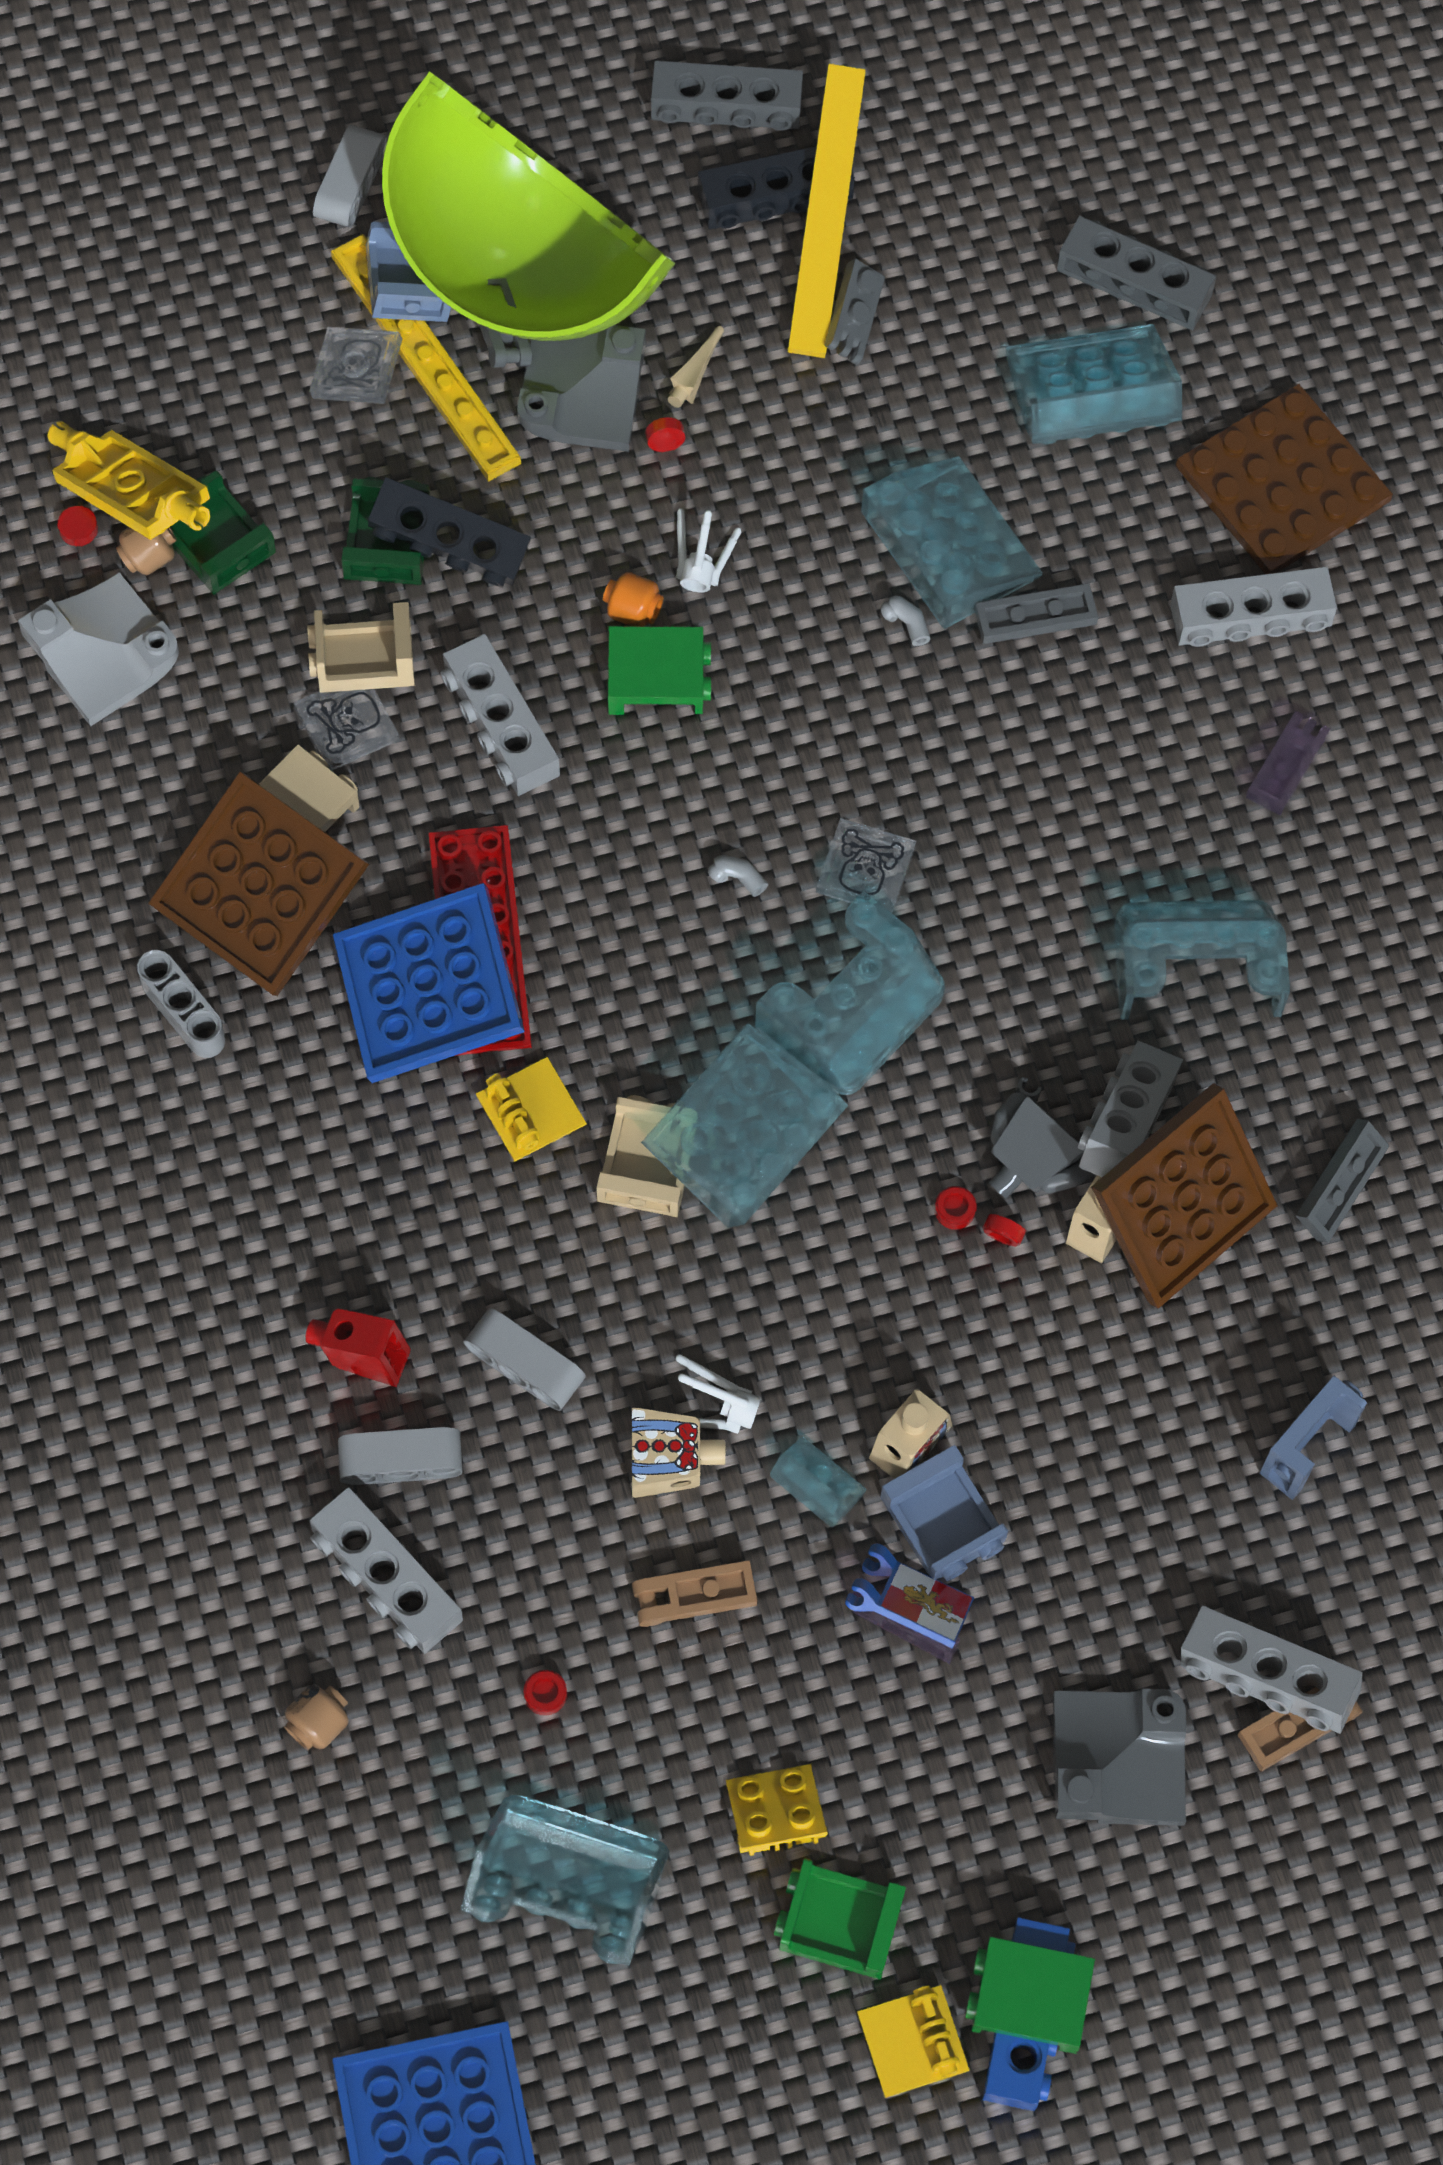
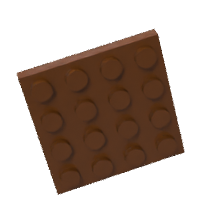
M1300 384L1292 387L1177 458L1176 462L1177 469L1265 575L1278 573L1391 502L1393 495Z
M239 772L148 904L270 994L278 996L370 864L249 776Z
M1215 1083L1210 1085L1091 1186L1146 1300L1157 1309L1277 1207V1203L1224 1088Z

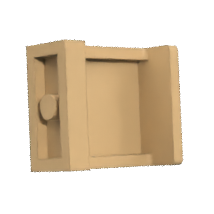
M408 602L393 603L394 620L326 625L323 621L322 610H314L315 625H307L309 649H316V653H309L310 677H318L320 693L415 686Z
M299 745L259 783L325 832L347 809L354 813L359 808L358 788L353 781L343 774L337 776L328 769L327 762L315 751L308 753Z
M641 1096L618 1097L605 1163L597 1183V1202L678 1217L698 1127V1113L678 1103L663 1106L653 1104L649 1099Z

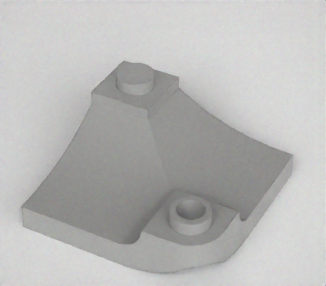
M120 572L101 584L73 597L53 602L50 599L18 620L23 637L42 659L47 672L90 726L157 683L172 669L179 655V648L174 634L163 620L160 622L153 615ZM155 642L164 643L160 648L151 647Z

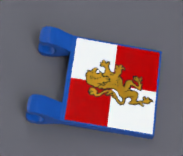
M878 1543L871 1545L868 1554L876 1557L880 1562H873L871 1559L866 1558L862 1564V1569L871 1576H890L880 1595L869 1581L862 1578L854 1580L851 1586L852 1590L861 1593L863 1597H857L853 1593H849L845 1600L846 1606L851 1610L859 1612L874 1611L953 1648L974 1597L898 1562L885 1546Z

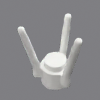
M678 509V569L676 578L680 579V585L687 590L701 593L710 590L711 585L718 586L720 573L742 531L739 527L734 529L714 566L712 558L705 554L712 512L706 510L701 524L697 550L687 558L685 512L683 509Z
M681 1354L675 1357L678 1363L725 1389L722 1390L683 1373L678 1375L680 1382L724 1400L720 1414L727 1416V1420L699 1418L700 1428L724 1429L738 1434L741 1426L751 1429L761 1397L752 1394L751 1390L737 1386Z

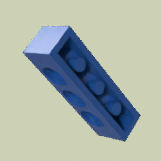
M1017 1918L1013 1930V1942L1074 1954L1075 1943L1068 1941L1070 1928ZM994 2033L982 2100L1035 2111L1039 2100L1047 2101L1052 2074L1044 2073L1047 2055L1055 2057L1057 2045ZM1019 2048L1028 2050L1034 2057V2066L1027 2070L1018 2069L1011 2061V2052Z

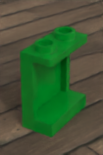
M609 626V715H624V704L695 705V714H703V701H711V677H703V665L711 666V642H703V627Z
M804 1858L801 1870L792 1868L786 1893L794 1896L789 1912L780 1910L774 1931V1936L781 1937L779 1950L881 1980L906 1887L889 1882L888 1887L814 1866L812 1865L813 1860Z
M990 1937L986 1949L978 1948L973 1974L981 1976L978 1993L970 1991L965 2018L973 2020L971 2032L980 2033L981 2030L1053 2044L1059 2046L1058 2051L1076 2054L1081 2044L1095 1958Z

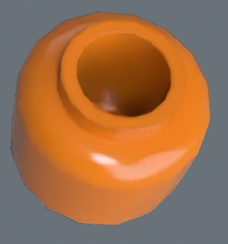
M632 572L623 573L617 581L611 579L603 595V601L608 603L607 613L609 617L630 627H644L647 623L654 624L664 600V596L659 594L657 583Z

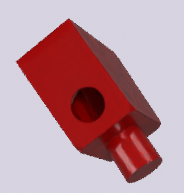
M339 1308L333 1311L329 1323L312 1319L306 1331V1342L320 1346L331 1364L336 1368L397 1387L411 1351L394 1320Z

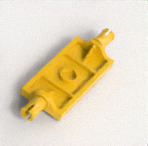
M57 421L58 427L53 424L48 430L49 442L62 448L67 453L64 462L52 470L56 482L141 535L152 540L179 520L189 525L195 531L201 530L199 524L203 527L207 526L210 520V511L202 505L210 499L207 486L113 430L99 438L85 431H76L63 421Z

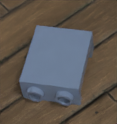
M372 222L366 242L372 318L447 322L451 307L435 295L416 275L400 250L389 222Z
M1333 1376L1271 1448L1260 1474L1293 1500L1303 1489L1315 1463L1301 1453V1450L1328 1419L1334 1420L1347 1432H1351L1367 1404L1362 1398V1392L1353 1383L1347 1380L1341 1381L1336 1376Z
M955 1445L883 1485L880 1497L925 1571L934 1580L944 1577L946 1581H950L964 1573L968 1569L966 1564L980 1556L982 1560L993 1557L1004 1548L1002 1543L1006 1541L1008 1534L1006 1526L998 1524L962 1467L964 1458Z

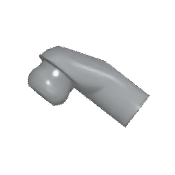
M892 596L889 598V601L881 605V613L885 620L894 622L899 618L906 623L913 646H921L930 641V634L921 609L901 596Z
M720 855L714 858V863L708 868L709 876L717 883L725 882L729 876L737 878L753 897L760 895L768 887V882L746 859Z

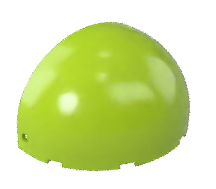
M430 71L396 118L389 134L382 167V189L389 225L405 259L424 284L444 303L478 324L500 333L523 339L561 341L582 338L601 332L621 322L635 312L655 292L675 265L669 257L608 208ZM506 278L517 308L508 305L501 286L488 285V279Z

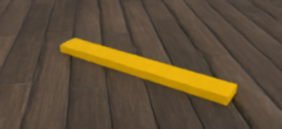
M835 64L828 65L787 353L825 358L827 347H825V341L831 322L866 69Z
M362 234L331 250V255L338 268L372 315L366 256L367 238ZM374 318L487 481L489 482L520 465V455L427 323L420 320Z

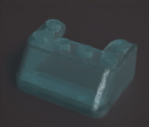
M864 891L847 908L845 924L849 932L866 946L815 999L797 985L781 982L772 986L756 1004L755 1028L828 1088L841 1095H850L861 1089L943 1000L945 991L943 977L913 930Z
M1259 900L1131 902L1119 909L1115 920V942L1120 1020L1129 1019L1134 997H1152L1163 989L1166 982L1165 959L1246 958L1249 985L1257 993L1272 995L1273 1017L1282 1016L1290 994L1286 934L1273 908L1267 903Z
M520 1795L508 1796L503 1799L476 1849L460 1911L472 1914L478 1920L493 1922L506 1917L512 1904L524 1907L528 1912L535 1915H549L566 1921L572 1927L594 1930L595 1933L591 1945L598 1956L608 1963H621L630 1966L644 1934L666 1867L669 1849L661 1841L529 1797Z

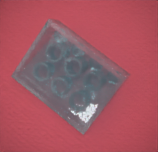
M1154 324L1006 347V356L1023 423L1032 444H1052L1057 440L1076 437L1090 438L1095 434L1114 431L1127 432L1133 428L1146 426L1160 427L1171 422L1182 421V380Z
M959 456L896 471L863 489L862 514L943 629L974 614L975 603L1001 599L1042 577L1040 568Z
M746 1024L641 1143L727 1228L740 1226L750 1219L847 1108L848 1104L820 1076L750 1024Z

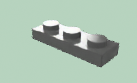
M1090 583L975 603V614L983 644L1097 625L1098 613Z
M1357 1119L1296 1214V1217L1317 1241L1329 1243L1389 1148V1144L1368 1120Z

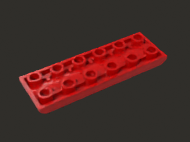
M508 825L428 833L435 899L482 883L489 890L525 1032L458 1055L532 1048Z

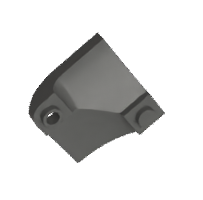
M613 325L601 332L582 338L561 341L531 340L532 362L530 366H526L523 387L520 388L517 404L520 424L532 434L551 441L629 452L646 347V329ZM538 404L541 405L542 408L535 410L532 409L531 406Z
M1141 1689L1135 1692L1054 1691L1053 1780H1055V1819L1097 1820V1824L1184 1826L1186 1823V1707L1182 1698L1177 1693L1167 1689ZM1160 1704L1168 1705L1172 1710V1715L1168 1717L1159 1715L1157 1706Z

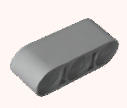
M351 124L347 127L317 192L313 207L314 217L349 228L354 225L383 161L388 139L387 135Z
M150 950L144 953L138 961L137 971L146 995L197 1056L209 1058L218 1055L225 1045V1034L219 1015L169 954L161 950ZM155 970L167 972L159 979L149 978V975ZM180 999L191 1001L184 1008L177 1009L172 1007ZM210 1028L215 1031L208 1038L196 1036L202 1029Z
M492 1308L486 1311L463 1341L468 1350L479 1359L557 1411H561L586 1378L585 1373L572 1361Z
M438 1427L353 1433L338 1438L339 1480L344 1484L364 1485L448 1479L457 1477L463 1472L460 1431L455 1428Z

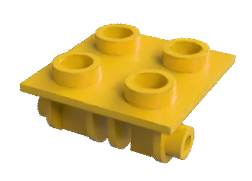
M548 1057L507 1078H502L500 1074H494L486 1080L488 1087L476 1093V1097L514 1162L587 1125Z
M811 1764L726 1780L738 1834L737 1840L740 1853L748 1852L749 1856H752L755 1852L770 1850L771 1845H774L775 1851H779V1844L787 1843L789 1849L793 1848L792 1841H795L796 1845L808 1842L816 1844L818 1843V1838H824L828 1835Z
M930 1985L913 1990L914 1994L857 2012L885 2098L970 2071L941 1985L930 1988Z

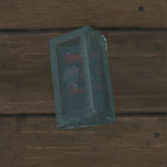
M803 1436L778 1458L770 1472V1476L831 1527L836 1526L867 1490Z

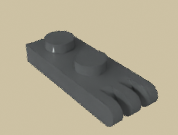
M856 258L846 265L825 341V347L830 350H834L837 347V354L843 358L849 355L848 360L855 365L859 364L864 356L885 276Z

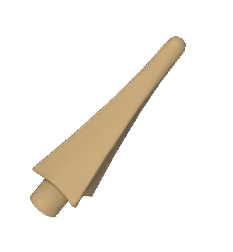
M717 326L700 349L670 378L673 388L669 392L668 402L672 406L681 407L685 399L693 404L708 362L724 332L722 326Z

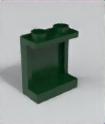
M217 470L208 476L204 475L196 479L207 486L210 499L202 504L210 511V520L207 526L203 527L199 524L201 530L195 531L180 520L170 526L177 538V541L172 544L173 548L213 595L276 553L273 533L264 523L260 526L256 524L226 489L223 477Z
M376 477L352 479V505L347 545L343 547L342 552L344 579L422 585L425 557L421 556L420 552L409 550L410 544L396 538L395 542L391 543L372 534L374 529L368 527L369 516L384 481ZM415 480L399 482L430 495L428 484H421ZM413 511L405 513L400 519L401 524L407 529H417L423 523L422 517Z

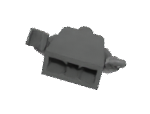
M1022 1077L1019 1080L1015 1093H1012L995 1112L991 1133V1141L994 1146L991 1153L1004 1166L989 1181V1184L1005 1199L1022 1182L1036 1193L1043 1191L1051 1194L1077 1187L1095 1176V1174L1079 1168L1084 1151L1077 1149L1079 1142L1037 1104L1042 1090L1039 1086L1033 1093L1023 1090L1028 1081L1026 1077Z

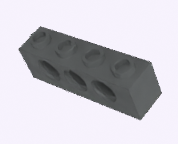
M655 61L651 96V120H660L666 123L691 122L706 126L721 124L735 125L740 128L767 127L776 130H799L803 70Z
M1081 216L1078 217L1060 249L1057 271L1192 331L1212 297L1216 281V275L1209 273L1202 266L1186 263L1175 258L1167 251L1154 249L1141 243L1133 236L1120 234L1107 228L1099 221L1088 220ZM1098 254H1106L1108 255V257H1103ZM1133 269H1140V270H1142L1143 272H1137V271H1134ZM1167 284H1174V285H1176V286H1178V287H1171V286H1168Z

